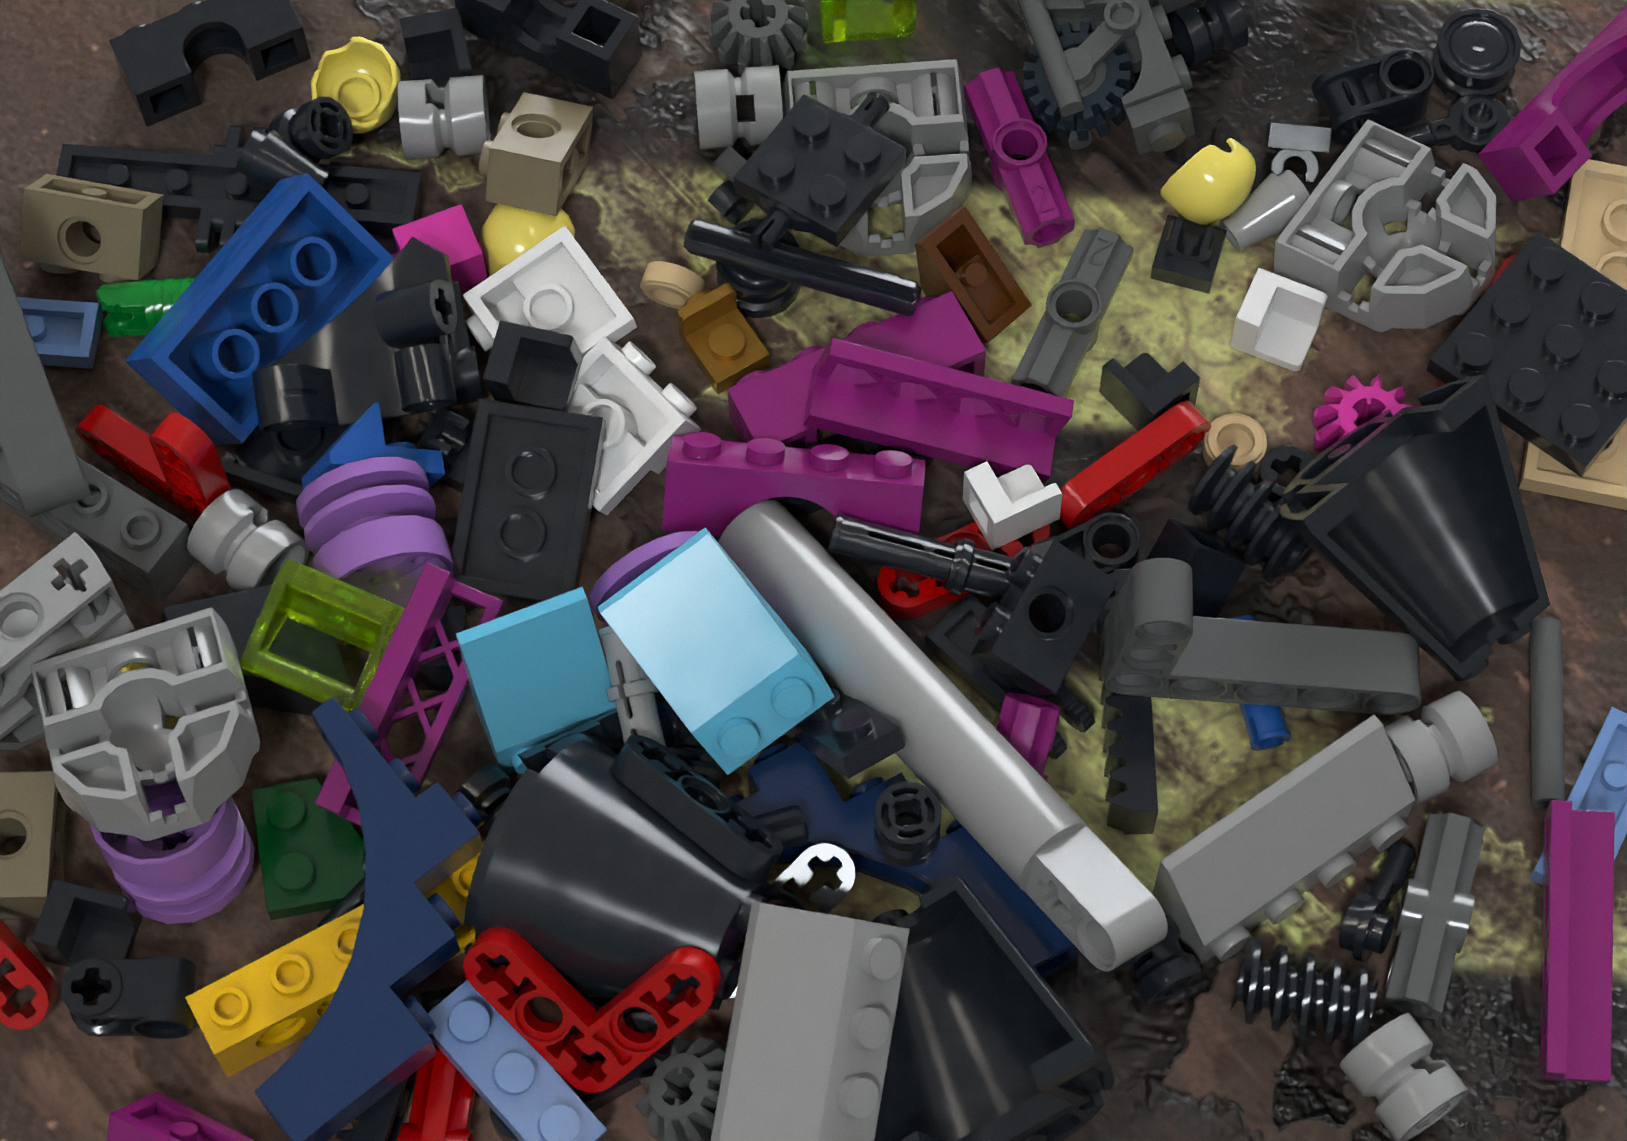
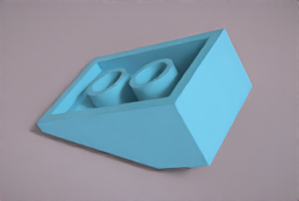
M706 527L598 606L601 615L688 730L727 775L835 697L813 657Z
M583 587L456 633L476 711L498 767L505 774L514 771L524 774L527 770L518 754L616 709L615 702L608 701L606 689L612 687L609 670Z

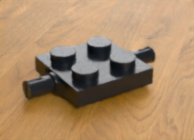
M869 92L854 113L847 115L839 113L803 94L733 177L735 192L760 205L768 215L749 236L750 242L756 249L760 250L762 247L763 253H771L774 246L788 229L812 233L838 247L906 163V147L872 129L890 109V105L884 96L880 94L877 98V92Z

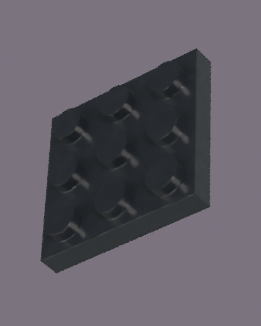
M1537 232L1429 359L1426 371L1445 384L1472 376L1484 375L1490 385L1500 422L1582 477L1627 422V290L1540 232Z

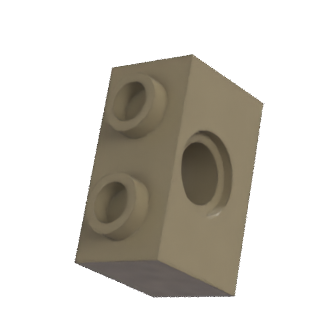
M524 92L512 112H504L502 114L495 139L493 141L486 140L483 145L479 161V175L487 177L485 201L557 216L589 160L593 107Z
M45 174L24 188L20 259L41 263V268L51 273L71 274L82 270L99 273V278L107 283L138 281L158 265L163 195ZM83 221L92 224L98 230L101 244L94 243L88 239L83 231Z
M53 771L0 772V848L11 837L26 836V841L20 850L11 855H0V919L40 918L53 880H64L69 807L64 802L55 785Z

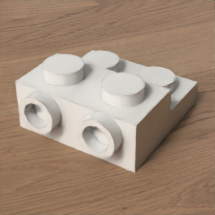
M563 226L463 294L473 314L465 320L466 325L485 352L493 346L500 320L571 335L574 337L583 357L603 336L615 343L637 328L632 315L566 226Z
M604 336L583 357L567 412L599 416L606 420L592 505L599 512L608 515L650 470L660 474L666 467L672 436L684 437L688 433L699 432L701 428L690 418L697 410L695 404L672 383H669L662 389L649 376L656 368V365L643 351L630 341L622 348Z

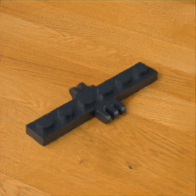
M230 125L226 145L215 144L212 155L63 144L56 173L57 176L162 194V217L199 219L196 234L197 253H211L215 233H221V249L270 192L248 186L246 184L247 178L236 173V164L245 142V128L242 125ZM254 127L252 131L253 133L256 129H259L268 134L267 127ZM317 164L332 173V179L327 192L368 233L393 235V228L418 220L424 186L421 172Z

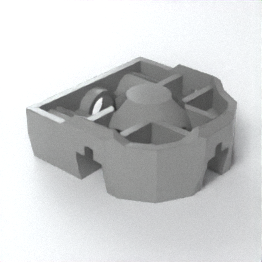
M957 59L787 71L782 86L784 117L803 94L839 113L852 115L867 97V93L871 91L878 92L877 98L881 94L887 99L890 109L872 129L906 147V152L909 156L906 158L905 165L870 207L884 208L900 204L903 232L892 233V239L880 240V234L868 235V213L866 211L839 245L847 248L856 256L861 257L916 252L915 244L957 208L961 207L971 191L972 168L971 161H969L968 128L962 74ZM930 73H936L937 86L931 87ZM810 81H815L816 95L810 94ZM933 101H936L937 116H934Z
M1367 120L1276 239L1274 274L1326 293L1328 297L1325 307L1372 330L1385 332L1392 328L1426 329L1453 315H1464L1472 308L1495 276L1496 195L1477 169L1463 163L1453 178L1449 180L1445 177V170L1435 166L1430 147L1371 120ZM1426 192L1438 197L1436 199V209L1432 207L1428 214L1421 211L1422 202H1419ZM1359 194L1360 196L1358 197V199H1357V201H1356V203H1355V205H1354V202H1355V199H1356V195ZM1351 210L1352 231L1341 226ZM1407 221L1406 232H1398L1388 236L1383 227L1392 222ZM1468 266L1478 270V275L1475 279L1470 277ZM1369 271L1378 279L1371 287L1370 303L1363 301L1359 306L1353 302V295L1350 294L1365 273Z
M76 532L0 591V750H18L45 737L33 684L31 664L136 631L126 614L127 611L111 578L98 556ZM59 565H62L67 575L64 581L57 569ZM64 668L58 669L60 680L63 682L66 680Z
M212 607L31 664L33 684L46 745L50 753L55 785L66 805L72 811L79 813L98 831L131 835L143 841L155 840L210 821L216 809L243 786L252 758L259 751L260 738L234 641L226 623ZM194 627L198 643L196 647H192L188 633V628ZM143 662L148 664L138 670L119 671L130 663ZM60 668L65 670L68 687H64L60 680L58 670ZM166 715L179 717L177 725L173 730L166 728ZM177 778L186 802L174 805L176 813L164 816L161 810L151 813L145 786L167 784Z

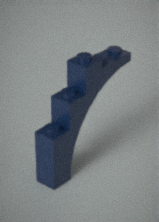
M331 697L311 713L318 733L346 774L359 808L366 850L364 908L351 960L328 1009L296 1053L254 1091L262 1105L290 1141H327L437 1055L433 1041L429 1037V1034L437 1029L435 1023L413 996L403 1003L399 998L460 952L456 934L453 932L461 925L458 918L439 894L434 893L428 899L424 895L473 859L483 848L480 833L477 829L484 822L470 801L460 791L450 797L438 781L415 797L414 794L420 791L421 788L408 768L397 757L387 763L373 746L380 737L368 719L356 707L346 713L334 697Z
M780 743L762 752L754 760V765L748 768L749 792L751 795L746 798L743 795L729 797L753 817L791 805H798L803 811L809 830L808 840L805 843L783 849L774 865L791 864L809 845L821 840H833L843 844L851 851L856 861L857 872L904 888L918 897L924 895L925 888L934 881L958 875L964 879L1043 978L1078 960L1079 949L1028 894L1019 888L957 820L946 829L947 835L940 836L939 845L934 855L925 863L913 867L897 866L888 862L878 852L874 842L875 804L880 794L890 785L907 781L902 772L886 781L883 777H876L864 782L850 794V800L844 803L813 753L799 743L788 746L787 743ZM903 812L899 815L911 814L912 812ZM815 856L809 861L812 865L839 869L842 865L841 861L835 856L827 861H823Z

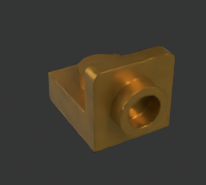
M725 283L714 290L704 289L695 293L677 311L679 340L718 395L735 386L745 375L770 366V354L738 310L737 295L730 283Z

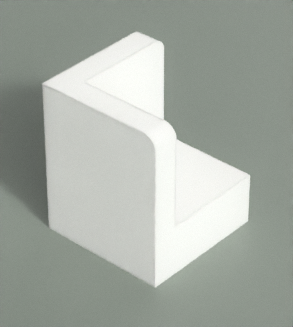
M1258 268L1236 316L1230 347L1291 371H1299L1321 324L1328 297L1327 294Z
M987 461L964 472L963 501L991 550L997 549L1060 519L1062 492L1056 483L1044 487L1031 465H1024L998 478Z

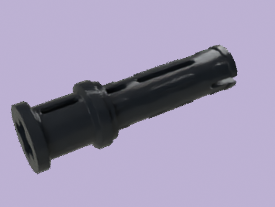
M837 512L827 548V553H836L944 582V589L949 590V594L959 596L963 591L1000 600V602L1011 584L1005 578L1006 573L1019 553L1016 552L1013 557L976 548L974 541L963 538V540L957 539L953 545L900 529L859 520Z

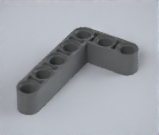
M0 249V444L28 517L31 518L89 497L91 493L17 299L13 280Z
M1154 558L1134 565L1104 621L1105 687L1117 694L1383 715L1407 713L1421 706L1419 645L1410 634L1392 631L1193 616L1192 567L1181 560Z

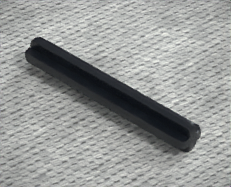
M692 220L685 234L684 248L690 254L901 315H914L921 299L922 288L916 281L781 242L774 246L771 253L765 254L762 252V247L758 250L752 245L749 233L704 220Z

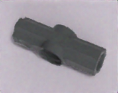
M1101 227L1097 230H1084L1059 283L1054 285L1048 293L1045 312L1012 378L1011 384L1063 398L1066 397L1086 353L1097 342L1099 325L1133 256V248L1126 244L1119 234ZM1072 313L1080 315L1085 320L1073 323L1062 319L1060 316Z
M1448 812L1446 814H1429L1413 879H1408L1400 903L1394 929V936L1399 938L1384 990L1383 1004L1395 1010L1397 1014L1404 1015L1409 1013L1413 1018L1420 1020L1423 1018L1439 1019L1443 1012L1455 955L1462 950L1472 916L1475 895H1471L1470 891L1479 863L1481 846L1484 841L1485 828L1478 826L1469 817Z

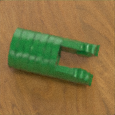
M196 278L154 279L102 284L95 291L102 310L108 311V315L103 319L109 337L148 335Z

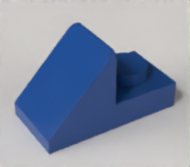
M374 402L343 432L301 478L302 487L304 489L322 474L347 463L373 457H400L415 461L425 470L430 488L445 475L443 456L441 451L417 449L416 445L409 442H396L385 445L379 402Z

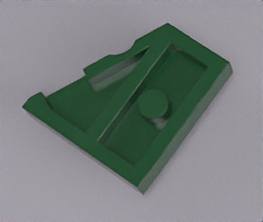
M316 778L251 790L266 907L271 920L333 909L365 876L362 867L363 852L365 850L364 841L347 820L329 813L315 804L322 788Z

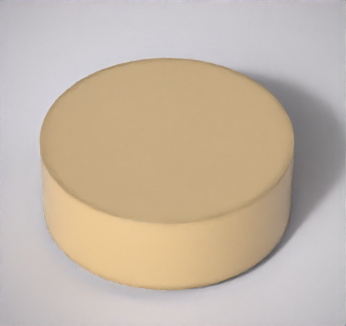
M653 261L647 264L640 287L643 293L651 300L664 306L680 309L692 295L704 290L705 282L698 274L685 267L669 262Z
M1237 413L1226 414L1216 418L1211 423V429L1205 433L1202 453L1207 466L1209 467L1229 446L1235 444L1238 450L1231 466L1236 469L1253 460L1257 464L1255 473L1261 466L1267 448L1266 434L1261 425L1253 418Z

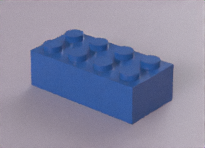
M308 173L281 179L125 362L184 417L188 418L205 432L214 445L242 444L259 424L252 372L277 361L322 329L364 292L394 260V257Z

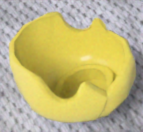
M352 37L345 46L324 52L311 81L312 100L320 96L331 97L338 101L347 111L352 121L353 134L370 132L388 122L398 107V83L401 81L400 70L383 45L363 37Z
M1229 138L1226 142L1231 147V153L1225 152L1215 145H1208L1202 148L1169 178L1161 189L1162 198L1183 218L1197 224H1211L1234 214L1249 196L1255 179V160L1246 147L1236 140Z
M501 204L496 205L484 223L479 236V246L489 275H493L563 226H566L574 237L575 229L569 215L562 208L557 216Z

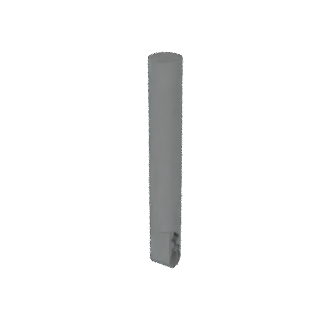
M766 500L754 504L739 514L728 525L718 543L813 657L819 670L830 684L840 692L860 700L899 726L905 748L895 754L937 796L938 800L1096 968L1102 971H1111L1166 937L1168 931L1167 919L1161 905L1151 892L779 501Z

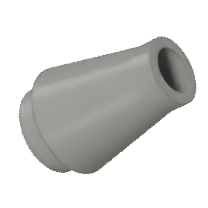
M1286 170L1278 176L1270 173L1246 198L1234 214L1220 222V227L1222 230L1227 231L1226 238L1238 252H1242L1253 244L1281 234L1310 194L1292 171Z

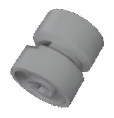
M779 65L748 67L744 69L740 77L736 78L732 76L728 69L694 71L700 150L721 149L728 146L733 148L738 138H745L750 146H760L783 119ZM736 95H753L755 119L737 120Z
M483 75L450 77L446 86L440 88L432 79L399 81V122L403 152L406 160L439 158L444 148H451L457 156L481 154L485 141L491 140L488 99Z
M240 489L225 492L203 511L195 522L187 543L189 554L215 575L226 570L228 585L236 592L296 580L308 560L310 550L307 548L304 538L282 521H270L269 511Z
M1454 691L1423 706L1420 720L1414 721L1405 715L1384 726L1415 797L1413 806H1417L1447 791L1450 785V777L1457 782H1465L1495 767L1498 761L1495 741L1486 720L1471 699L1461 691Z
M1409 1013L1395 1018L1376 1030L1350 1051L1339 1065L1363 1097L1375 1096L1379 1102L1375 1114L1396 1141H1408L1449 1113L1469 1093L1468 1088L1446 1060H1433L1430 1057L1433 1043Z

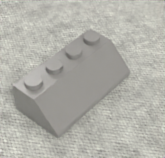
M1375 715L1371 716L1160 861L1152 895L1161 905L1165 915H1170L1179 929L1180 937L1178 942L1188 954L1195 956L1200 965L1215 955L1220 961L1232 957L1248 944L1252 938L1249 931L1268 918L1274 925L1282 922L1304 903L1305 899L1301 896L1319 882L1325 888L1335 885L1356 867L1355 857L1371 846H1374L1378 852L1383 851L1407 832L1409 826L1406 824V821L1415 802V797L1383 724Z
M752 902L711 1141H874L910 929Z

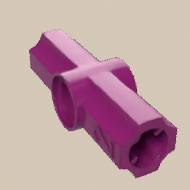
M998 67L980 72L972 82L964 86V97L991 161L990 172L992 181L1004 193L1024 245H1035L1041 248L1058 243L1063 236L1074 230L1075 220L1047 155L1046 133L1040 125L1033 121L1013 71H1003ZM1020 154L1027 156L1028 159L1014 160L1009 156Z

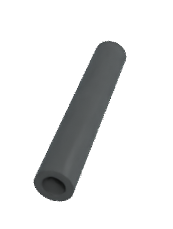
M1548 617L1532 620L1533 626L1529 631L1532 806L1541 810H1546L1551 800L1565 801L1562 622Z

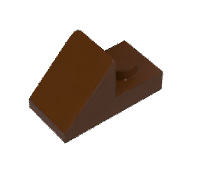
M965 206L957 208L915 244L920 286L925 294H946L952 291L982 343H989L1032 306Z

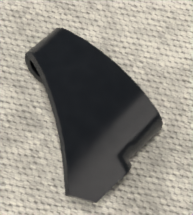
M412 237L374 282L340 314L288 354L272 364L252 372L259 430L262 432H287L351 425L374 402H379L382 420L429 412L457 404L458 400L448 334H452L456 329L457 310L448 255L424 241Z

